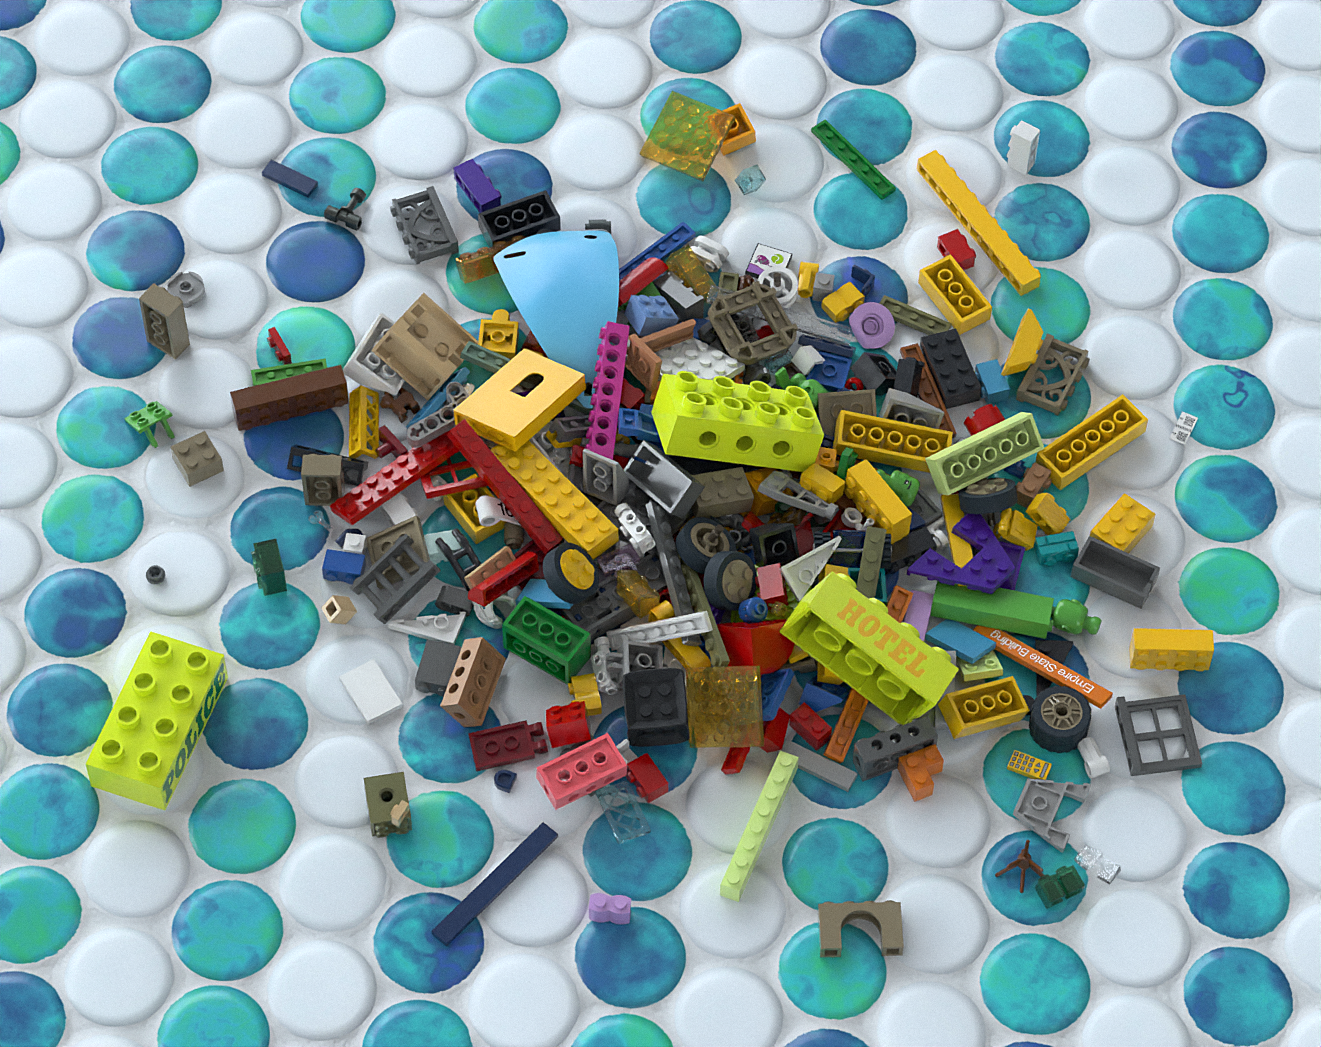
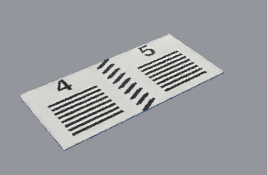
M1182 412L1169 439L1185 445L1198 418Z

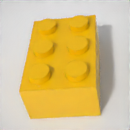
M475 473L464 480L477 478L478 476ZM486 486L443 496L444 505L475 544L504 529V524L507 523L500 520L492 526L486 527L480 524L475 505L476 501L484 495L494 497Z
M1124 493L1090 531V536L1130 553L1152 528L1156 514Z

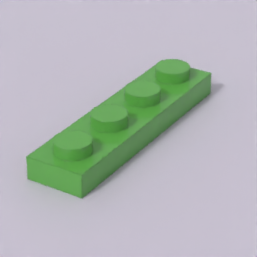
M326 358L251 370L253 386L327 368Z

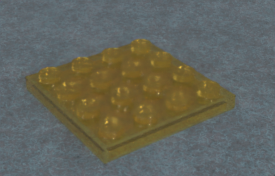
M672 91L639 154L644 158L703 182L736 118L734 115Z
M760 665L685 668L690 748L764 746Z

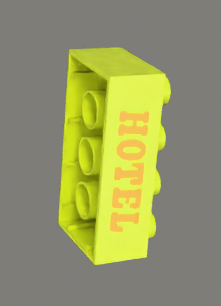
M832 571L801 599L779 632L898 724L905 725L911 723L937 704L959 668L951 663V657L945 650L939 647L931 648L919 638L918 630L914 626L905 622L899 623L887 614L888 608L884 603L875 598L868 599L856 590L857 586L853 579L845 574H835Z

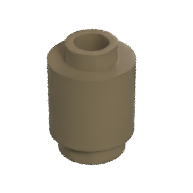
M509 522L505 523L504 543L512 550L520 549L524 542L523 527Z

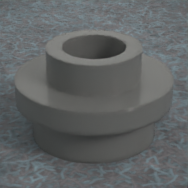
M157 565L151 566L146 572V579L151 584L163 582L166 576L164 569Z

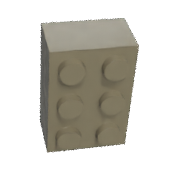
M334 454L303 455L301 477L305 505L330 506L338 498L345 495V481L342 456Z
M743 467L692 475L705 486L691 507L695 518L720 517L751 511L754 496Z

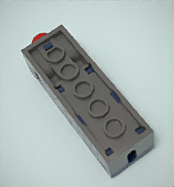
M658 550L653 555L648 554L599 583L597 591L587 599L573 604L570 609H560V616L591 633L592 645L595 639L607 636L606 632L619 629L621 625L651 607H656L657 603L656 601L654 602L656 595L667 588Z

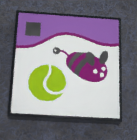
M758 243L745 271V275L748 274L758 279L760 274L770 267L782 266L788 268L793 254Z

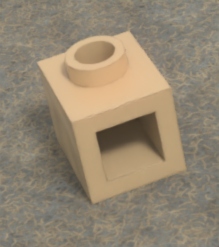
M332 595L321 607L329 623L346 624L357 613L350 598L346 596Z

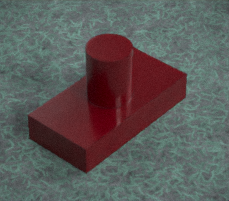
M385 425L379 428V440L383 443L375 449L379 458L382 459L392 453L397 459V457L408 452L407 448Z

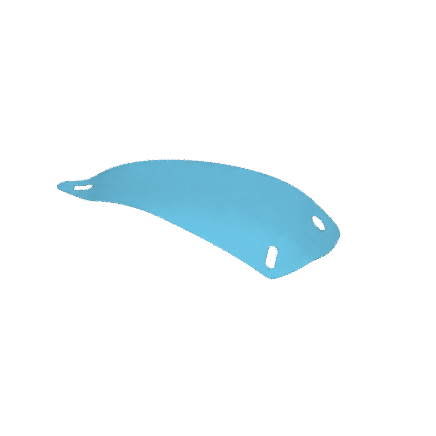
M605 231L548 232L527 237L505 248L494 256V262L527 325L547 357L552 361L585 374V383L590 382L592 384V394H595V388H593L594 378L597 377L595 365L600 356L597 355V349L602 341L599 338L601 327L604 328L607 321L616 323L618 311L619 262L617 247L611 234ZM586 235H594V236H596L597 238H596V239H587V238H585L584 236H586ZM521 251L526 252V254L523 256L508 259L504 258V256L507 254ZM583 391L577 397L578 401L585 408H593V405H590L592 396H584Z

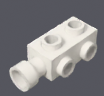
M626 503L618 505L615 509V514L622 525L619 528L625 537L629 536L632 546L635 549L639 548L642 553L652 549L656 545L655 541L636 517L635 513L632 512V509Z
M599 637L594 640L595 650L598 652L591 656L599 691L609 695L616 694L623 687L618 686V674L606 671V665L617 663L606 660V654L610 653L609 648L611 647L609 638Z

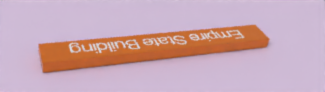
M979 625L973 629L977 633L996 642L995 650L1061 687L1066 686L1077 690V692L1084 695V698L1089 703L1100 709L1112 698L1113 693L999 629Z

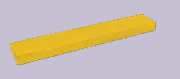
M958 494L941 495L940 501L952 560L955 565L963 568L973 558L971 545L953 534L952 528L964 517V512L960 509Z

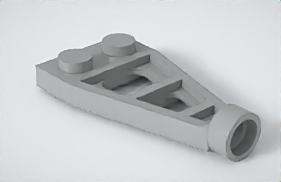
M774 470L758 488L759 492L777 501L830 520L835 517L839 506L833 503L828 504L782 472ZM786 488H790L798 493V496L792 497L782 492Z

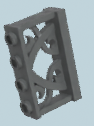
M434 186L426 188V191L403 198H394L390 207L392 216L397 218L396 225L398 230L403 232V242L409 246L410 258L414 259L416 264L448 253H459L458 240ZM408 206H412L415 208V211H413L411 208H406V210L409 211L408 214H404L401 211L402 208ZM430 211L433 212L431 216L426 215ZM420 216L427 221L438 222L432 226L430 235L414 229V225ZM436 230H440V231H441L440 234H437V233H436V236H434V232H435ZM427 243H431V247L427 250L420 251L417 248L419 244L424 245L423 249H425Z

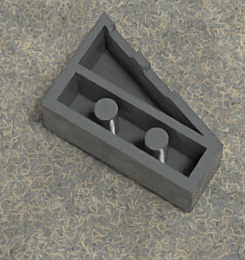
M670 271L653 281L660 295L666 299L679 318L677 324L694 318H703L704 297L701 295L697 297L693 293L694 289L691 287L687 289L683 285L684 281Z

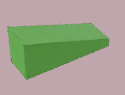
M782 367L775 373L776 385L786 390L792 384L786 369Z

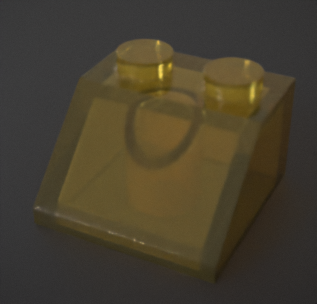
M619 570L617 572V593L639 619L647 616L651 609L659 605V593L648 585V581L643 575L640 576L636 570Z

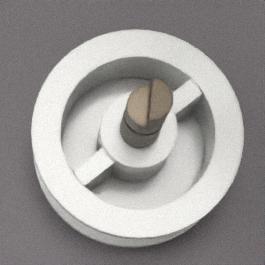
M774 266L760 274L758 281H760V284L776 289L777 293L775 296L783 310L790 308L796 302L798 297V280L791 270L782 266Z

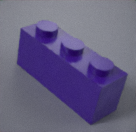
M470 159L453 168L455 181L479 213L501 206V193L492 186L491 179L484 175L480 164H476L473 159Z

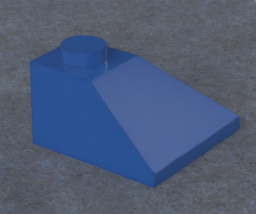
M816 675L806 683L799 705L805 702L813 711L818 712L842 702L848 697L851 689L842 685L817 682Z

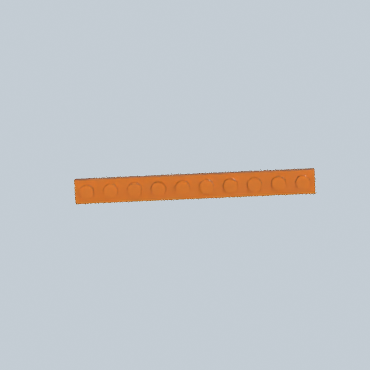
M896 585L886 605L888 608L887 614L899 623H902L914 593ZM853 688L849 692L823 754L840 764L844 761L869 701Z

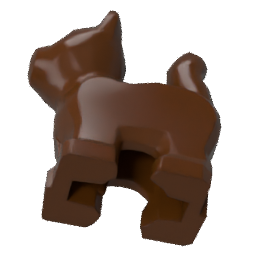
M401 387L398 391L400 395L396 399L385 391L381 397L380 406L383 409H391L399 417L401 423L408 419L406 415L408 413L407 410H411L414 415L420 410L418 402L414 400L413 395L406 389Z

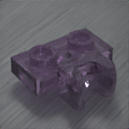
M631 543L596 559V564L603 575L607 577L614 574L620 585H624L623 577L625 575H630L633 579L638 577V571L634 564L640 562V557Z

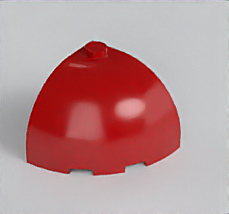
M774 619V621H761L753 624H747V622L716 624L730 660L727 668L736 674L747 675L749 679H759L761 675L781 668L789 659L794 648V643L779 632L787 620Z

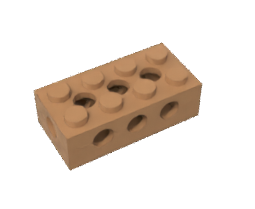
M483 637L465 639L440 706L463 727L481 726L506 658Z

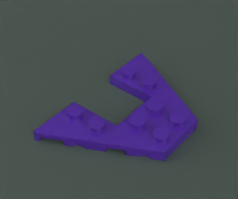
M968 513L952 528V533L980 550L978 554L963 568H960L930 548L907 569L906 573L908 576L910 574L927 577V580L930 581L937 580L940 583L953 586L955 583L968 586L967 589L993 594L1014 574L1015 566L982 515Z

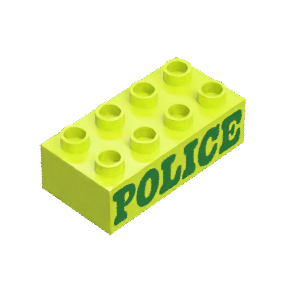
M150 631L86 762L91 787L165 811L228 679L224 654Z

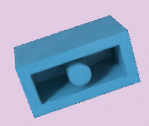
M997 359L976 364L975 374L982 388L980 396L985 399L986 404L1008 400L1010 388L1005 376L1001 375L1002 369Z

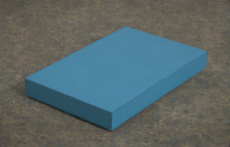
M530 579L515 600L516 605H518L522 598L526 596L545 608L570 609L573 605L558 598L548 588L545 579Z
M949 619L944 620L925 634L927 641L944 650L956 651V656L971 664L996 647V642L957 621Z

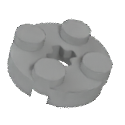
M191 271L184 274L182 272L174 274L167 284L168 293L178 296L183 301L184 308L197 303L205 294L203 279L197 273ZM189 286V290H187V291H184L183 288H182V287H186V288H187V287Z

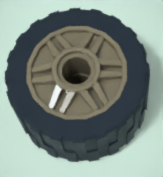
M1066 686L1049 687L1045 691L1040 692L1033 702L1029 719L1030 735L1035 743L1049 752L1068 753L1076 750L1078 743L1087 737L1092 715L1088 700L1077 690Z

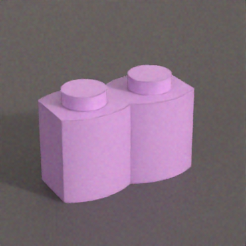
M602 893L590 895V920L595 922L611 921L615 924L630 923L631 898L623 895L610 897Z

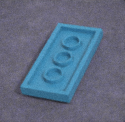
M463 367L451 374L405 427L408 429L411 425L445 406L444 402L447 400V385L451 382H458L463 385L468 380L466 376L470 371ZM453 391L450 394L454 396L456 394V391Z

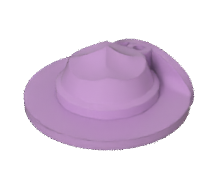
M864 303L858 306L849 317L851 329L863 348H880L886 345L894 334L895 323L893 316L886 307L879 303Z

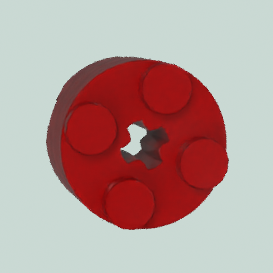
M987 404L973 412L974 416L971 419L968 416L964 421V426L970 436H973L1004 421L1005 418L996 404L994 407L992 404Z

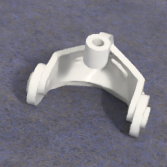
M507 591L495 599L508 602L510 606L516 605L515 600L517 597H508ZM472 601L476 616L483 624L495 629L502 628L503 620L494 614L493 601L485 606V609Z

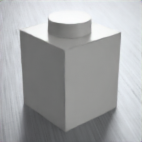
M816 273L812 300L822 302L825 297L833 293L835 275Z

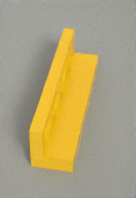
M360 385L349 393V457L356 459L364 454L376 459L378 455L375 449L379 447V393ZM367 395L372 397V404L368 400ZM367 409L369 410V412H370L371 415H372V420L370 419V417H369L368 414H367ZM367 425L372 431V436L367 431ZM367 441L371 445L372 450L367 449Z

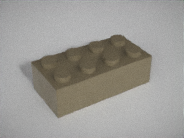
M153 283L139 298L146 340L176 360L190 345L183 301L178 296L168 293L164 287H159Z

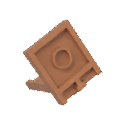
M691 319L639 338L636 334L630 335L628 339L631 342L626 351L628 356L625 361V367L650 392L656 390L662 360L654 352L693 338V329L696 321Z

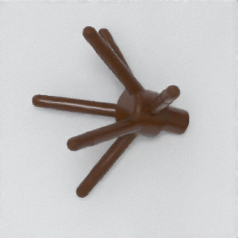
M1026 840L1025 847L1021 850L1017 859L995 874L998 877L1017 866L1021 868V894L1024 892L1025 872L1028 868H1031L1044 881L1050 883V880L1042 873L1043 869L1032 861L1028 851L1029 840Z

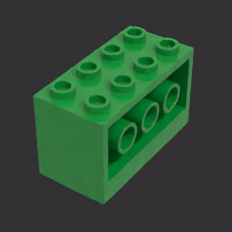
M526 596L522 598L502 624L503 648L567 685L571 683V677L577 676L591 657V633Z

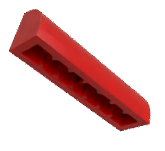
M651 257L620 279L618 307L626 303L631 295H636L669 269V267L662 260Z
M534 552L524 553L470 589L468 599L481 606H487L539 571L537 554Z

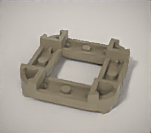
M760 281L753 282L751 286L726 296L719 295L708 310L709 320L731 358H735L740 363L751 365L785 352L796 340L797 325L790 322L775 296L777 291L774 287L770 288L760 284ZM758 305L774 334L752 343L749 341L745 342L730 315Z

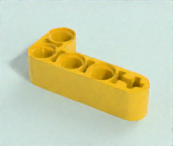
M663 601L649 611L648 623L675 617L672 605L668 601ZM681 637L661 641L693 677L711 666L709 658L699 646L684 645Z

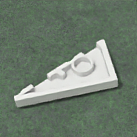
M840 536L780 568L797 602L804 597L841 541Z
M460 612L459 615L451 616L446 614L416 617L417 620L409 621L397 619L390 621L388 625L389 629L423 639L455 645L466 618V612Z

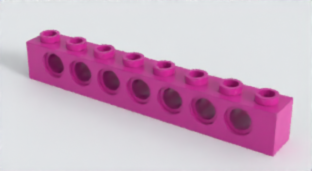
M607 321L605 327H601L599 338L602 341L597 349V355L600 356L595 365V371L597 372V377L593 381L595 394H592L590 405H593V410L590 411L588 417L591 425L587 429L586 438L589 440L585 449L613 460L630 326Z

